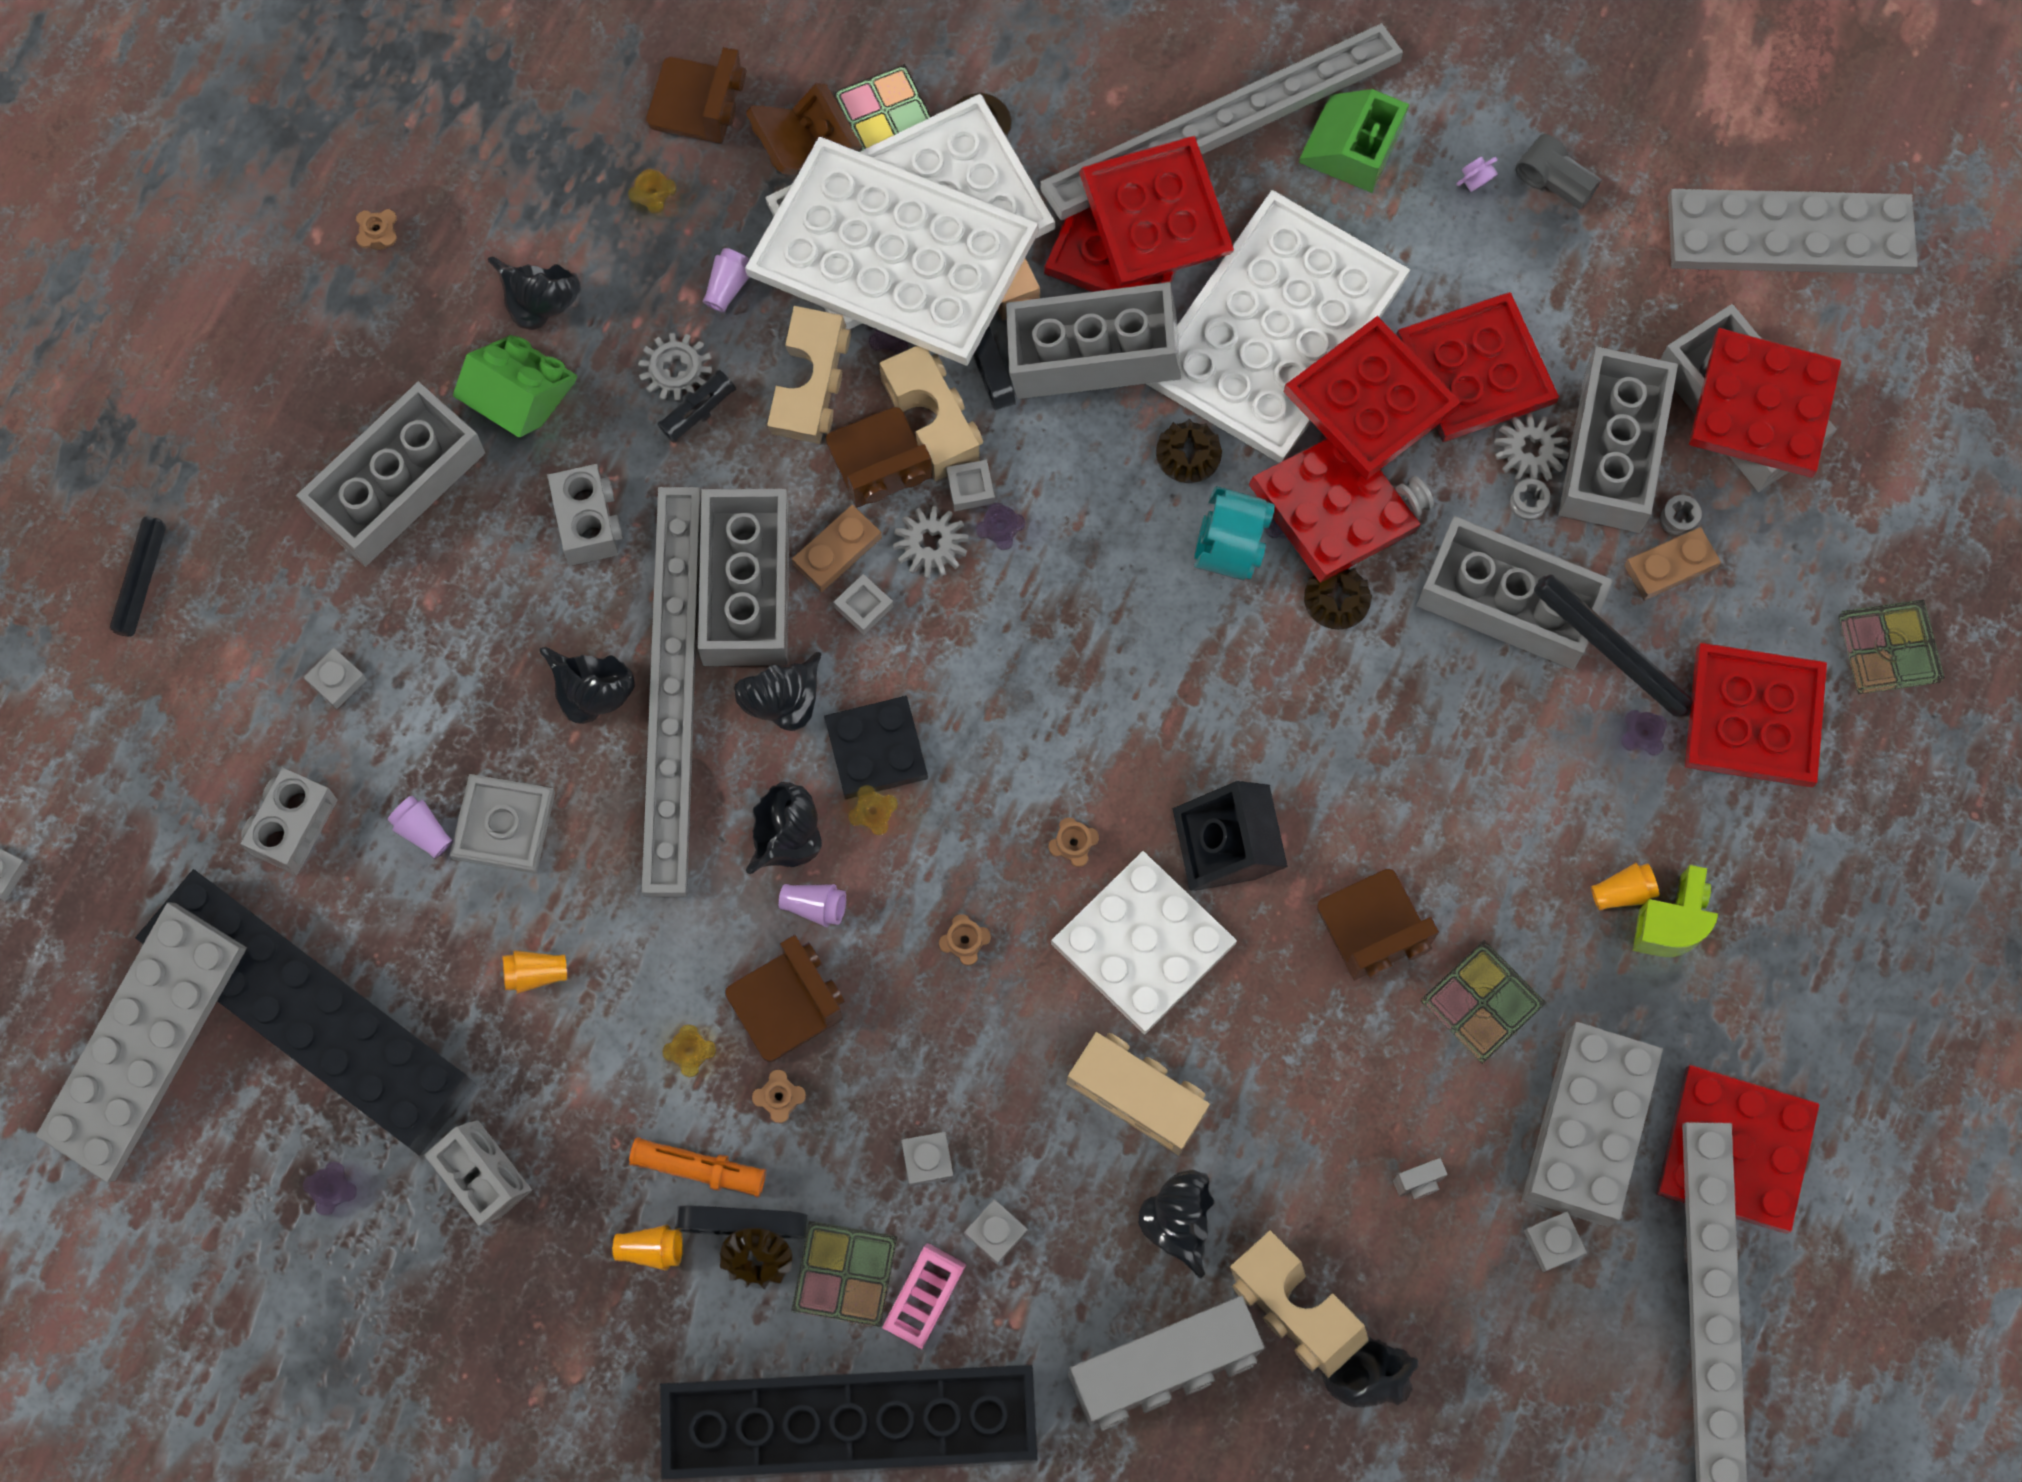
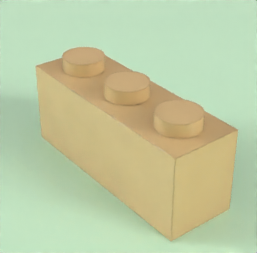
M1096 1032L1067 1076L1066 1084L1179 1156L1209 1108L1210 1103L1204 1100L1206 1094L1187 1081H1183L1180 1085L1167 1077L1168 1070L1157 1061L1149 1057H1145L1142 1061L1128 1052L1130 1046L1119 1037L1111 1033L1104 1037Z

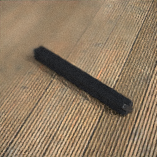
M1551 574L1542 576L1538 580L1537 585L1534 587L1535 594L1670 714L1678 716L1688 712V708L1692 704L1691 697L1560 580Z

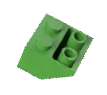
M1374 89L1330 95L1299 158V163L1372 193L1403 129L1409 104Z
M510 335L466 355L452 396L520 438L542 427L574 385L578 375L566 369L560 360L545 356L532 348L527 340Z

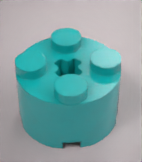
M1216 486L1208 502L1215 505L1214 510L1204 515L1194 554V559H1197L1194 568L1239 580L1251 579L1255 567H1260L1264 557L1266 543L1259 541L1264 528L1268 529L1270 526L1275 505L1266 502V499Z

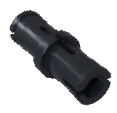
M718 370L711 379L694 393L687 392L683 396L684 401L667 417L659 421L657 425L671 442L675 443L678 441V438L700 420L705 422L710 418L709 412L729 394L736 391V387L721 370ZM708 394L710 395V397L698 408H696L688 417H686L685 419L683 418V416L686 413H688L693 407H695L699 402H701V400H703Z

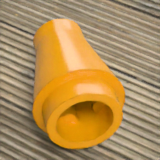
M1635 862L1601 883L1590 886L1594 902L1599 911L1614 907L1642 905L1648 899L1660 896L1656 878L1648 863L1639 866Z
M513 950V955L502 956L505 991L516 990V993L519 994L554 982L567 981L565 954L551 955Z
M669 1225L626 1234L617 1233L613 1239L612 1250L614 1260L627 1261L665 1271L670 1266H679L683 1252L681 1231L671 1229Z

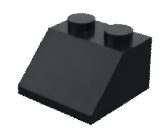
M1235 781L1172 808L1189 890L1197 891L1253 881L1288 867L1270 785Z

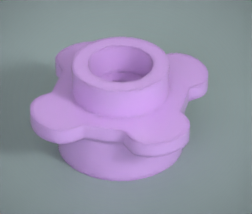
M1481 156L1462 169L1465 176L1456 184L1460 186L1465 183L1470 192L1478 189L1498 175L1492 165L1498 160L1497 157L1485 162Z

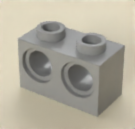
M597 464L548 474L562 548L569 566L617 556L616 540L623 539L618 515L610 516L607 503L615 501L610 478L601 477ZM589 490L593 492L585 500L574 499L575 495L580 491ZM589 528L601 529L600 533L594 538L586 539L581 537L584 531Z
M282 767L277 778L273 777L267 783L263 792V803L256 816L252 815L245 823L242 830L243 840L240 844L252 856L297 876L338 799L328 787ZM299 793L305 794V799L299 807L287 808L292 796ZM277 831H284V838L280 844L274 847H267V840L271 834Z
M479 1120L456 1126L424 1154L478 1226L501 1218L532 1191L531 1187Z

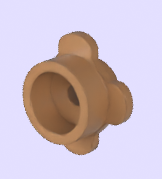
M386 209L381 213H370L365 210L357 215L356 221L360 225L359 234L356 236V241L360 247L382 250L395 244L397 236L393 224L397 221V217L392 210ZM375 226H379V227H380L379 230L373 231V228H374Z
M1064 818L1059 823L1060 829L1056 839L1049 842V852L1055 857L1063 856L1069 859L1074 867H1082L1088 862L1087 854L1091 846L1096 845L1099 841L1098 832L1093 828H1087L1080 822H1076L1073 818ZM1071 839H1076L1078 844L1072 846L1069 842Z
M960 914L953 918L947 935L941 936L939 947L942 952H951L959 957L963 965L971 966L977 962V953L981 947L990 942L991 934L987 928H980L975 922L969 920L968 916ZM962 937H968L969 942L967 944H963L961 942Z
M782 1070L772 1071L769 1075V1081L763 1088L756 1089L752 1094L754 1105L765 1108L771 1114L772 1121L779 1124L786 1122L789 1114L796 1108V1105L802 1104L806 1098L805 1090L801 1086H794L787 1080V1074ZM782 1093L783 1099L780 1101L776 1100L775 1094Z

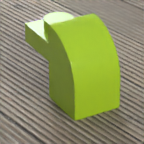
M1693 865L1687 867L1679 877L1675 904L1651 899L1647 900L1639 909L1633 951L1660 957H1676L1688 953L1707 937L1714 928L1718 918L1717 913L1701 910L1707 908L1711 895V884L1705 883L1707 868Z

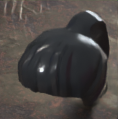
M494 256L487 258L500 277L504 290L505 307L512 320L520 328L528 330L541 328L549 317L564 312L572 305L581 291L577 274L571 273L559 264H554L549 269L529 264L521 267H512Z
M548 647L539 649L540 654L546 659L554 675L555 697L564 715L572 722L578 724L589 723L601 714L615 711L624 704L635 688L634 676L631 670L613 655H609L604 659L592 657L591 655L568 658Z
M815 652L802 664L794 663L790 664L789 667L783 668L773 664L757 676L740 679L734 686L737 704L745 713L752 717L772 721L784 730L796 731L805 727L812 717L816 701L817 667L822 656L821 652Z
M780 782L772 786L767 794L760 798V802L753 807L755 822L752 832L756 851L746 868L747 874H753L758 869L766 866L796 867L808 863L818 855L822 847V839L817 827L818 814L809 792L803 786L795 785L791 782Z
M1192 1169L1179 1172L1171 1177L1156 1196L1150 1197L1143 1202L1139 1210L1138 1224L1143 1234L1152 1243L1184 1262L1198 1278L1202 1279L1205 1275L1202 1256L1205 1248L1204 1242L1208 1237L1207 1211L1213 1206L1215 1201L1209 1191L1210 1181L1208 1175Z
M1368 1337L1369 1341L1329 1378L1322 1372L1323 1382L1330 1395L1348 1406L1365 1408L1366 1406H1377L1378 1403L1381 1405L1385 1402L1399 1405L1407 1401L1413 1390L1410 1377L1418 1368V1359L1408 1355L1404 1349H1394L1379 1339L1374 1340Z

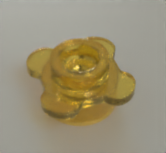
M646 169L636 178L635 187L629 189V199L633 203L640 202L647 206L651 213H659L663 211L666 199L676 193V184L671 179L666 180L661 172ZM656 189V192L654 194L649 193V190Z
M866 785L861 787L857 792L858 802L855 808L849 811L848 819L854 826L864 825L871 828L875 835H882L888 831L889 826L887 822L891 812L895 811L898 807L897 799L893 795L883 796L876 793L872 786ZM871 806L877 808L876 814L869 813Z
M690 1024L682 1026L680 1033L672 1039L671 1043H667L663 1047L664 1058L667 1061H674L681 1068L682 1075L688 1078L695 1077L699 1073L701 1064L706 1059L713 1058L716 1054L715 1044L712 1041H705L698 1034L697 1028ZM692 1047L693 1053L687 1055L685 1053L686 1048Z

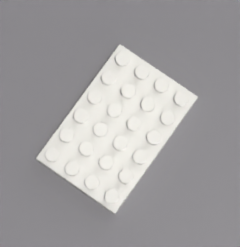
M981 94L860 151L862 154L1034 221L1039 226L1036 238L1055 229L1053 217ZM792 185L766 197L767 205L773 216H775ZM824 308L825 311L828 313L841 315L827 308ZM843 315L846 329H852L862 324Z
M819 137L747 263L745 270L748 277L968 366L1039 232V226L1034 221Z
M1271 190L1234 243V251L1230 255L1225 256L1177 325L1181 379L1147 383V385L1280 463L1287 458L1311 422L1283 392L1285 384L1376 316L1381 318L1408 278L1410 269Z

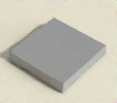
M469 774L450 851L451 859L537 874L556 793L554 788Z

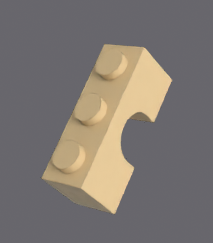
M794 306L785 346L790 356L810 361L813 364V374L810 380L799 388L776 386L767 424L772 435L820 444L822 434H829L833 421V409H828L831 393L838 394L842 380V370L837 369L840 353L847 354L851 339V330L846 329L843 315Z
M915 346L879 363L881 381L895 407L900 408L903 412L913 407H925L933 411L937 416L930 425L916 431L918 445L925 444L931 456L932 477L935 482L947 476L946 467L979 461V445L983 444L982 436L973 421L967 423L961 411L965 410L962 398L955 387L948 388L943 379L946 376V371L937 354L931 355L927 349Z
M1271 1231L1266 1233L1230 1266L1236 1282L1232 1285L1234 1291L1238 1296H1243L1248 1306L1251 1307L1256 1303L1266 1313L1263 1320L1279 1338L1282 1339L1287 1334L1298 1346L1294 1350L1296 1355L1311 1371L1319 1367L1329 1378L1369 1341L1365 1325L1334 1294H1331L1319 1306L1310 1309L1296 1307L1289 1301L1292 1290L1306 1277L1301 1261Z

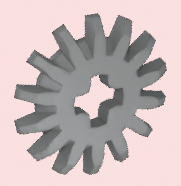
M669 333L670 342L664 344L661 338L657 337L654 339L658 346L655 351L647 346L644 348L643 351L650 357V360H639L638 366L648 369L649 372L640 374L639 377L641 381L653 380L646 388L649 393L661 387L662 391L659 395L661 400H665L671 390L674 391L675 401L679 402L681 401L682 389H685L686 392L694 393L692 384L702 386L707 382L701 379L699 375L712 374V367L702 366V364L711 359L710 353L699 356L698 353L704 346L701 341L693 347L689 346L691 335L685 334L683 341L678 342L676 341L675 333ZM673 359H680L681 365L687 367L686 371H679L677 377H671L669 370L664 369L665 365H672Z
M1532 413L1526 414V425H1523L1517 417H1513L1511 422L1515 429L1504 425L1500 428L1499 431L1505 434L1507 438H1496L1494 445L1503 446L1505 450L1496 453L1495 457L1496 460L1508 459L1509 462L1502 468L1505 473L1513 467L1518 470L1515 480L1521 481L1524 473L1530 474L1532 479H1537V475L1542 473L1545 479L1549 481L1552 479L1549 468L1553 467L1558 472L1563 470L1564 467L1557 460V457L1568 459L1569 453L1558 448V446L1568 444V439L1553 437L1561 430L1559 425L1549 430L1544 428L1548 417L1543 416L1537 426L1534 425ZM1529 438L1533 443L1540 441L1542 444L1538 451L1540 456L1534 457L1531 452L1526 454L1522 452L1526 444L1525 439Z
M932 506L929 518H925L921 508L916 509L915 511L919 519L916 522L905 515L902 521L909 526V529L896 528L894 533L904 537V540L893 544L894 550L905 549V553L898 558L900 564L910 559L913 563L909 572L914 574L919 566L924 567L925 578H930L931 568H938L940 576L947 575L944 568L946 563H949L955 569L960 566L954 555L959 554L966 557L967 550L958 546V542L968 541V535L956 534L955 532L964 527L962 521L949 524L948 522L953 515L951 511L944 514L941 519L937 518L938 508L936 506ZM929 532L932 536L941 535L942 538L938 540L939 549L935 551L931 547L923 549L920 546L924 541L922 534Z

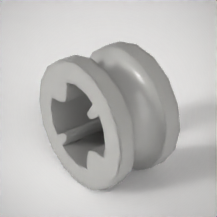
M1412 476L1409 478L1407 486L1404 484L1396 486L1395 490L1416 518L1421 516L1422 509L1427 511L1434 507L1432 494L1419 477Z
M1524 479L1516 485L1510 497L1509 504L1515 516L1522 520H1536L1545 512L1550 502V492L1548 487L1540 480ZM1526 492L1533 493V499L1539 498L1534 507L1526 506L1527 500L1524 502L1520 500L1523 499Z
M1686 495L1674 496L1669 499L1661 512V526L1668 534L1679 537L1696 528L1701 520L1702 510L1699 503L1692 497ZM1683 509L1689 514L1686 518L1687 523L1685 519L1681 523L1674 520L1673 517L1676 511L1679 513Z

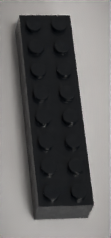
M195 869L188 874L135 937L140 943L144 944L166 903H176L247 947L217 1002L418 1156L476 1085L461 1070Z
M1033 1365L660 1384L661 1480L665 1482L1034 1464L1038 1461Z

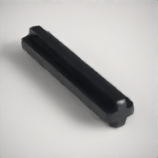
M147 516L141 520L110 623V630L117 635L132 637L135 634L166 531V524L158 518Z

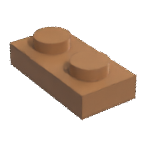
M852 504L792 558V564L822 593L882 538L881 531Z
M1699 527L1627 559L1624 566L1645 601L1716 569L1721 561L1704 531Z

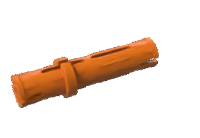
M640 1137L635 1138L629 1156V1165L709 1184L710 1189L716 1191L725 1188L759 1198L766 1179V1169L729 1161V1156L721 1154L717 1158L685 1149L651 1142Z

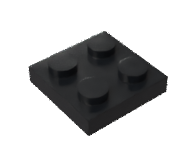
M907 695L824 716L845 800L928 779Z

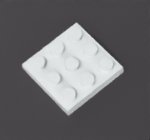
M1142 851L1051 940V945L1145 1035L1236 945L1237 940Z

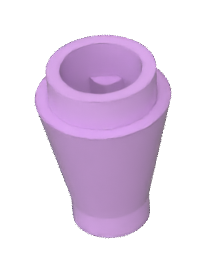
M723 248L721 254L715 256L703 303L714 310L724 313L729 303L749 279L745 267L750 259L737 251Z
M409 796L388 817V821L394 826L393 832L426 851L434 859L442 855L453 842L424 800L418 801L415 797Z
M835 884L783 885L779 895V909L790 911L824 927H828L830 924L839 925L843 919L846 908V892L838 890Z

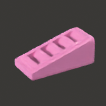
M927 1243L921 1251L882 1328L923 1349L967 1264ZM929 1261L950 1272L949 1279L946 1280L924 1268ZM921 1278L941 1289L940 1296L938 1297L917 1286L918 1279ZM912 1295L934 1307L929 1314L907 1302L909 1296ZM901 1311L925 1323L922 1331L898 1319Z

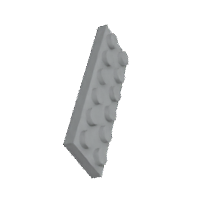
M1671 189L1668 195L1671 269L1913 274L1918 267L1912 194Z
M166 903L37 1132L36 1137L104 1181H116L247 947L178 904Z

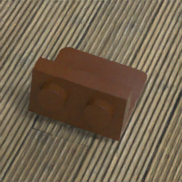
M723 47L717 66L676 57H667L663 61L647 113L646 121L648 127L653 130L723 144L727 127L732 126L734 121L737 93L743 90L746 78V68L741 67L739 50Z
M815 83L793 109L751 105L746 111V115L752 124V130L763 143L770 156L771 164L783 174L798 175L819 137L857 152L862 149L860 141L827 84Z
M898 407L889 408L834 430L826 436L829 451L856 508L868 503L878 502L888 495L905 488L915 487L925 480L932 478V461L926 445H918L903 411Z
M1384 869L1322 898L1317 905L1318 913L1354 981L1365 975H1368L1369 979L1378 977L1391 970L1393 962L1406 956L1410 961L1432 950L1431 944L1439 933L1432 917L1421 921L1396 872L1392 869Z
M796 935L780 943L783 954L732 983L725 991L729 1003L760 1055L767 1062L779 1059L843 1020L841 1009L838 1005L845 1001L832 979L824 983L816 968L822 965L818 955L809 942L802 946Z

